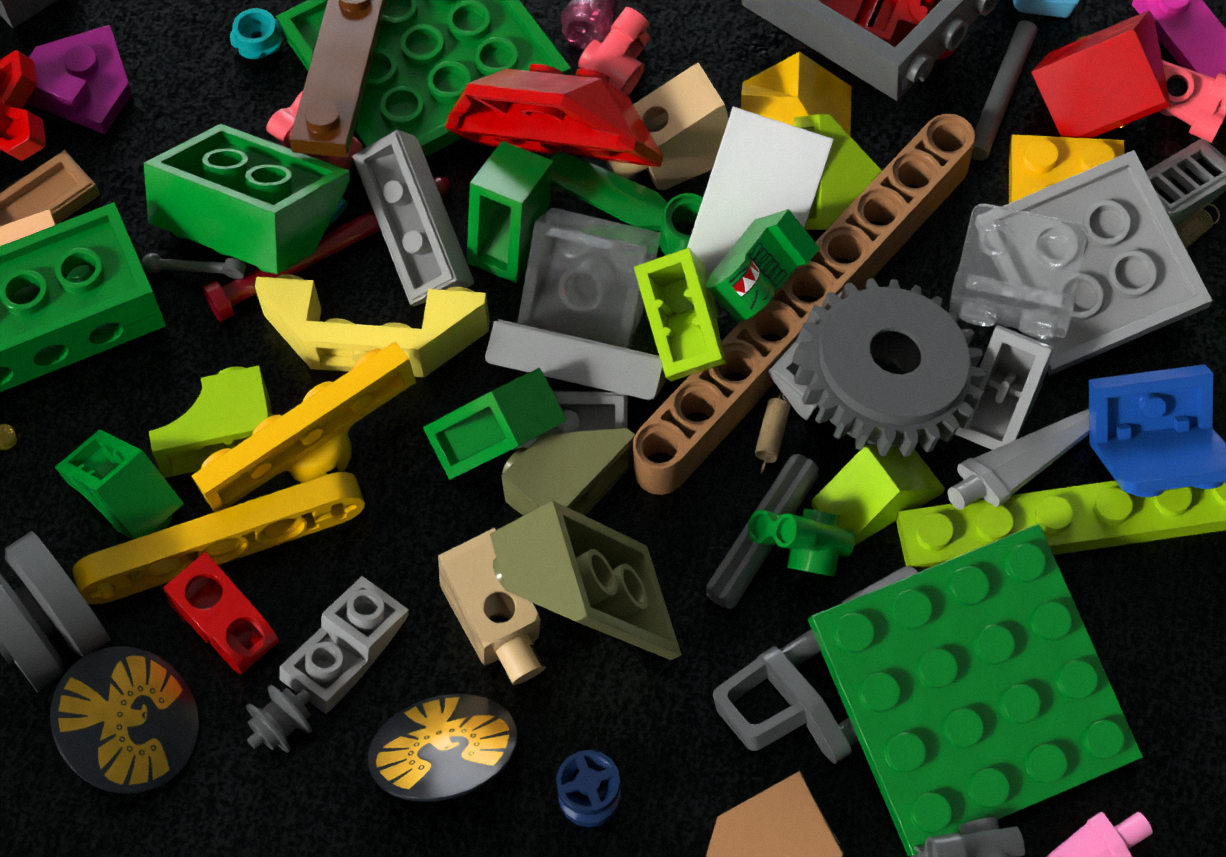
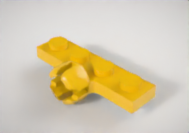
M396 341L383 350L379 348L373 349L361 356L354 364L353 369L336 381L323 382L311 389L304 397L303 402L284 415H274L262 421L254 429L252 436L234 448L221 449L209 456L202 464L201 469L191 476L213 511L217 512L228 508L284 471H289L290 476L294 480L302 483L327 475V472L332 471L334 468L337 472H343L351 458V442L347 434L350 427L416 383L409 358Z

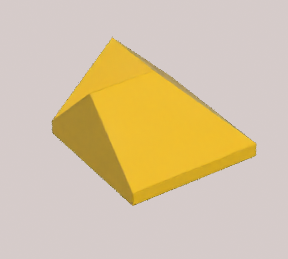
M798 52L744 81L742 84L741 109L794 126V117L830 114L850 136L852 86L801 52Z

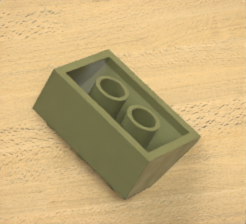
M553 500L490 533L496 558L493 560V569L498 581L507 592L669 660L681 656V651L646 545Z

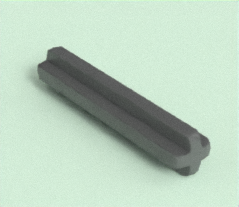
M801 454L792 455L755 512L757 510H766L794 515L818 478V465ZM747 523L708 582L706 596L712 602L725 609L735 607L774 545L754 543L748 535Z

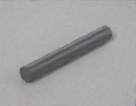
M1024 20L1017 23L975 128L974 145L971 158L983 161L988 158L1038 31L1037 26L1030 21Z

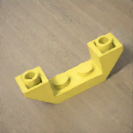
M287 274L279 275L276 278L256 277L255 289L264 316L310 369L349 372L353 369L357 360L365 353L378 348L383 350L396 341L409 358L414 377L425 378L489 332L490 319L486 293L474 292L464 287H450L446 290L428 289L422 329H415L402 323H386L382 326L360 325L339 318L319 322L321 306L313 280H304L298 276Z

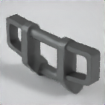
M910 566L902 567L866 589L851 595L843 603L918 572ZM812 629L781 649L773 646L757 656L756 660L718 686L713 692V698L718 714L749 750H760L806 723L821 751L833 764H836L852 753L851 746L859 740L850 718L848 717L837 724L824 700L796 669L821 652ZM768 678L791 706L760 724H750L733 703Z

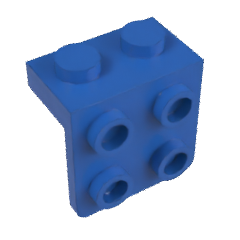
M1205 364L1089 380V445L1124 492L1140 497H1154L1168 489L1190 486L1200 489H1213L1222 486L1226 482V443L1213 429V372Z

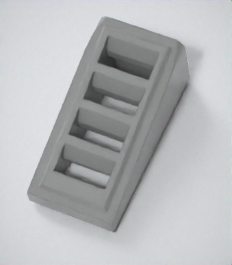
M1203 139L1194 142L1145 171L1175 229L1195 211L1199 210L1202 205L1210 204L1226 191V157ZM1201 158L1219 175L1214 177L1197 161ZM1188 168L1205 184L1200 186L1184 171ZM1175 179L1190 193L1185 195L1170 181ZM1163 190L1175 202L1170 204L1157 191Z

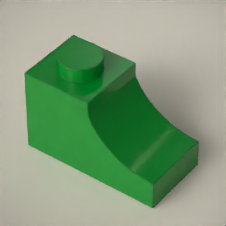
M100 429L55 467L68 485L81 493L105 516L118 532L131 540L164 530L170 524L172 514L184 505L143 450Z

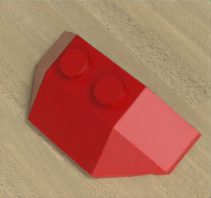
M530 64L529 71L504 69L466 85L449 113L445 128L478 145L498 147L501 141H504L527 151L550 154L565 152L575 157L661 167L663 160L662 153L630 98L609 84L610 77L608 75L591 69H577L576 76L563 75L562 71L551 66Z

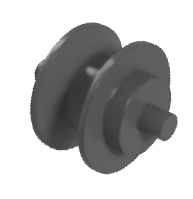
M270 685L268 686L271 702L263 709L251 704L246 706L253 717L248 721V724L255 732L247 741L254 749L264 742L272 750L279 746L282 750L289 753L291 748L288 736L293 731L298 729L308 734L312 732L309 723L306 721L311 714L304 706L311 699V696L304 689L297 695H294L287 688L280 692L276 687Z

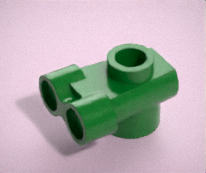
M804 509L802 517L793 514L757 510L753 513L748 523V535L754 543L763 545L777 544L780 547L790 549L787 568L835 577L839 556L849 557L855 545L854 531L839 528L840 515Z

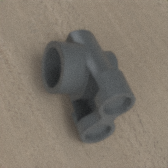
M991 817L960 825V834L950 833L928 837L925 845L914 846L915 851L919 854L911 857H1022L1025 855V847L1018 827L1000 829L997 818Z

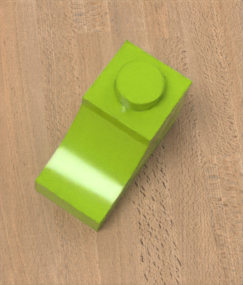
M686 248L634 266L665 377L670 381H674L727 363L718 329L717 318L720 315L714 295L706 287L708 275L705 265L690 248Z
M259 366L249 368L229 367L221 370L216 375L202 377V390L193 406L174 422L149 431L152 453L164 478L199 471L209 456L221 449L234 448L252 436L254 429L262 421L272 416L269 394Z

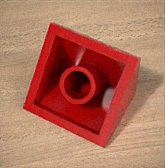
M1149 10L1049 52L1031 72L1061 137L1093 138L1171 106L1154 15Z

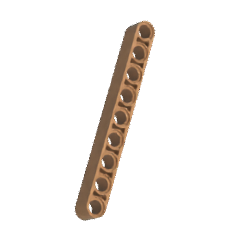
M942 114L930 120L819 237L815 243L820 249L808 264L798 266L783 285L775 290L774 296L762 310L751 318L739 322L721 341L727 363L689 375L639 428L633 440V467L636 482L643 490L651 494L664 495L678 489L775 385L768 372L797 340L802 325L807 321L813 306L821 307L827 293L831 291L838 295L843 291L845 284L850 282L861 291L865 287L867 280L872 279L964 180L969 170L975 138L974 129L965 118L956 114ZM941 149H947L953 152L943 151ZM906 185H915L920 188H910ZM874 221L883 222V223H885V224H887V225L879 226V225H874V224H872V223H870V222H874ZM835 259H848L852 263H839ZM812 296L818 299V301L804 302L798 298ZM768 334H774L782 337L783 339L779 341H767L761 337ZM731 373H739L747 378L741 381H730L724 378V376ZM697 412L704 413L710 418L702 422H695L687 419L686 416ZM655 453H666L673 457L664 463H654L647 459Z

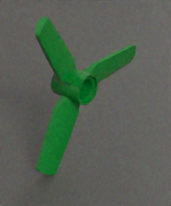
M557 152L551 159L553 160L552 184L638 229L659 231L658 242L665 255L687 248L691 235L678 232L673 225L678 222H689L695 225L703 197L697 194L683 193L667 202L658 192L565 152Z

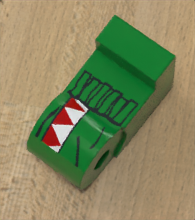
M789 209L755 219L706 281V287L736 323L745 321L762 310L774 296L775 290L783 285L798 266L808 264L820 248Z

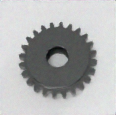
M868 279L864 289L859 291L850 282L845 284L840 297L831 291L827 293L822 306L814 305L807 321L803 323L796 340L798 346L792 360L793 363L800 365L794 381L795 384L808 385L802 401L804 405L817 403L820 410L815 420L819 424L830 420L836 426L834 437L840 439L848 434L856 439V449L862 450L867 443L877 444L879 455L886 456L890 447L899 446L903 456L908 457L919 442L926 452L933 451L939 438L948 443L952 440L959 427L964 428L983 391L979 389V386L985 377V370L976 366L983 353L981 349L968 348L974 336L973 330H961L957 324L960 313L958 311L947 313L941 307L942 298L936 296L931 300L921 295V287L917 285L909 291L901 289L897 280L891 279L888 287H878L874 279ZM873 359L890 361L896 364L904 374L887 372L880 368Z

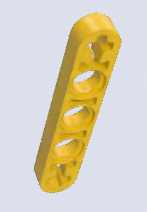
M348 472L327 474L83 557L72 568L77 589L88 604L112 602L170 582L204 552H207L217 565H221L349 521L361 513L365 502L356 477Z

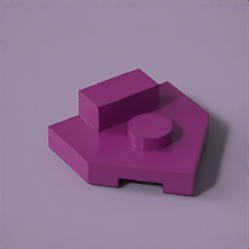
M110 25L36 46L29 58L34 60L37 85L26 103L105 134L132 95Z

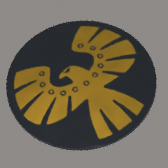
M122 646L108 647L82 657L63 675L56 687L51 702V730L54 742L62 758L78 776L93 786L106 791L134 794L160 787L183 769L196 745L199 717L196 702L189 686L180 673L168 662L142 649Z
M449 694L432 697L401 710L378 730L369 747L368 767L374 781L383 790L396 797L422 802L456 798L484 786L502 772L515 753L518 742L517 727L511 714L499 703L488 698L470 694Z

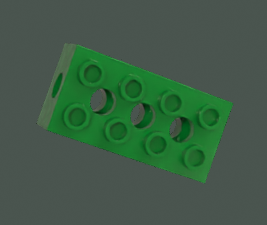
M115 202L0 246V392L166 327L151 286Z

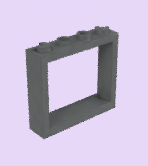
M742 0V5L898 101L918 79L924 82L930 74L934 62L946 50L952 51L957 48L964 39L968 27L980 15H988L995 8L999 0H941L896 47L818 0Z

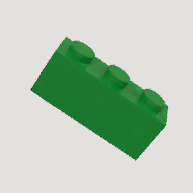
M219 124L144 162L149 224L169 231L178 238L189 239L212 248L221 255L232 256L257 266L261 271L275 274L287 271L291 266L316 251L350 181L349 170L302 153H292V150L223 124Z

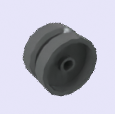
M30 531L5 548L6 563L21 585L12 590L0 574V653L8 664L13 661L16 663L38 693L64 674L63 660L48 638L56 633L70 652L79 658L99 650L109 643L111 639L66 572L33 531Z

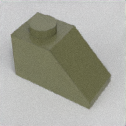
M627 428L541 434L528 449L526 447L519 448L506 462L503 474L501 475L505 502L523 516L552 500L585 516L633 466V440L635 434Z

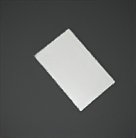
M732 107L687 246L704 263L708 278L755 219L789 209L803 228L805 227L833 142L832 138Z

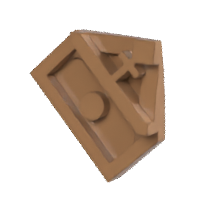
M799 771L719 815L706 857H842L843 851L839 846L840 842L835 833L832 832L811 794L809 786Z

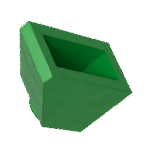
M501 141L470 182L467 264L517 284L522 277L550 203L553 160Z
M539 367L424 426L423 429L449 480L526 443L564 423L567 419Z

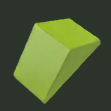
M830 114L794 117L795 127L833 139L804 227L805 230H827L882 170Z
M870 444L860 450L812 499L811 506L816 511L840 515L838 527L853 530L856 545L894 523L897 519L898 511L918 509L943 494L945 488L915 449L910 456L904 457L899 446L890 447L886 456H880L877 444Z

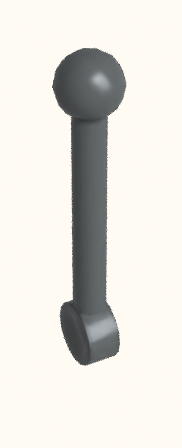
M148 253L141 261L144 272L150 275L158 274L161 270L219 273L233 279H243L247 269V265L244 262L234 258H227L225 262L162 259L156 253Z

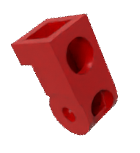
M204 552L163 587L170 607L185 623L188 622L207 644L210 642L221 657L240 675L279 643L277 635L268 622L207 552Z

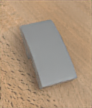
M361 576L322 613L321 628L280 666V680L297 693L303 689L306 690L311 696L309 702L327 714L358 682L386 648L408 617L409 609Z

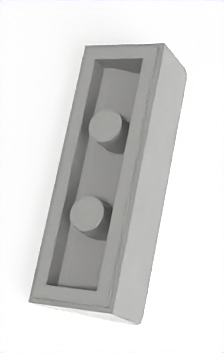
M396 130L352 155L410 305L416 306L425 303L428 289L446 290L450 287L467 288L473 285L474 279L418 139L413 135Z
M499 319L498 322L494 321L485 354L486 362L489 364L524 372H531L540 367L546 377L646 400L655 399L667 380L660 356Z

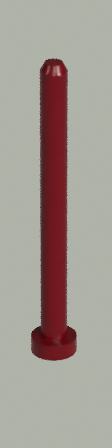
M440 176L433 178L441 199L447 197L452 190L449 180L446 177ZM372 209L323 234L316 251L291 266L287 271L275 274L267 273L257 268L245 274L243 279H235L223 286H220L216 280L202 286L204 296L210 308L220 322L234 316L233 306L257 294L255 289L256 277L276 278L279 275H295L381 231L375 213Z

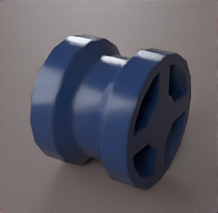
M593 750L578 751L565 759L559 767L556 783L560 808L566 818L577 825L585 827L599 826L612 819L618 811L621 801L619 771L613 760L602 752ZM578 792L588 796L589 800L578 795Z

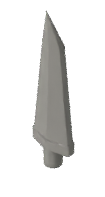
M1089 409L960 463L957 471L964 480L948 489V498L952 505L961 510L982 498L998 507L1010 500V496L1089 435Z

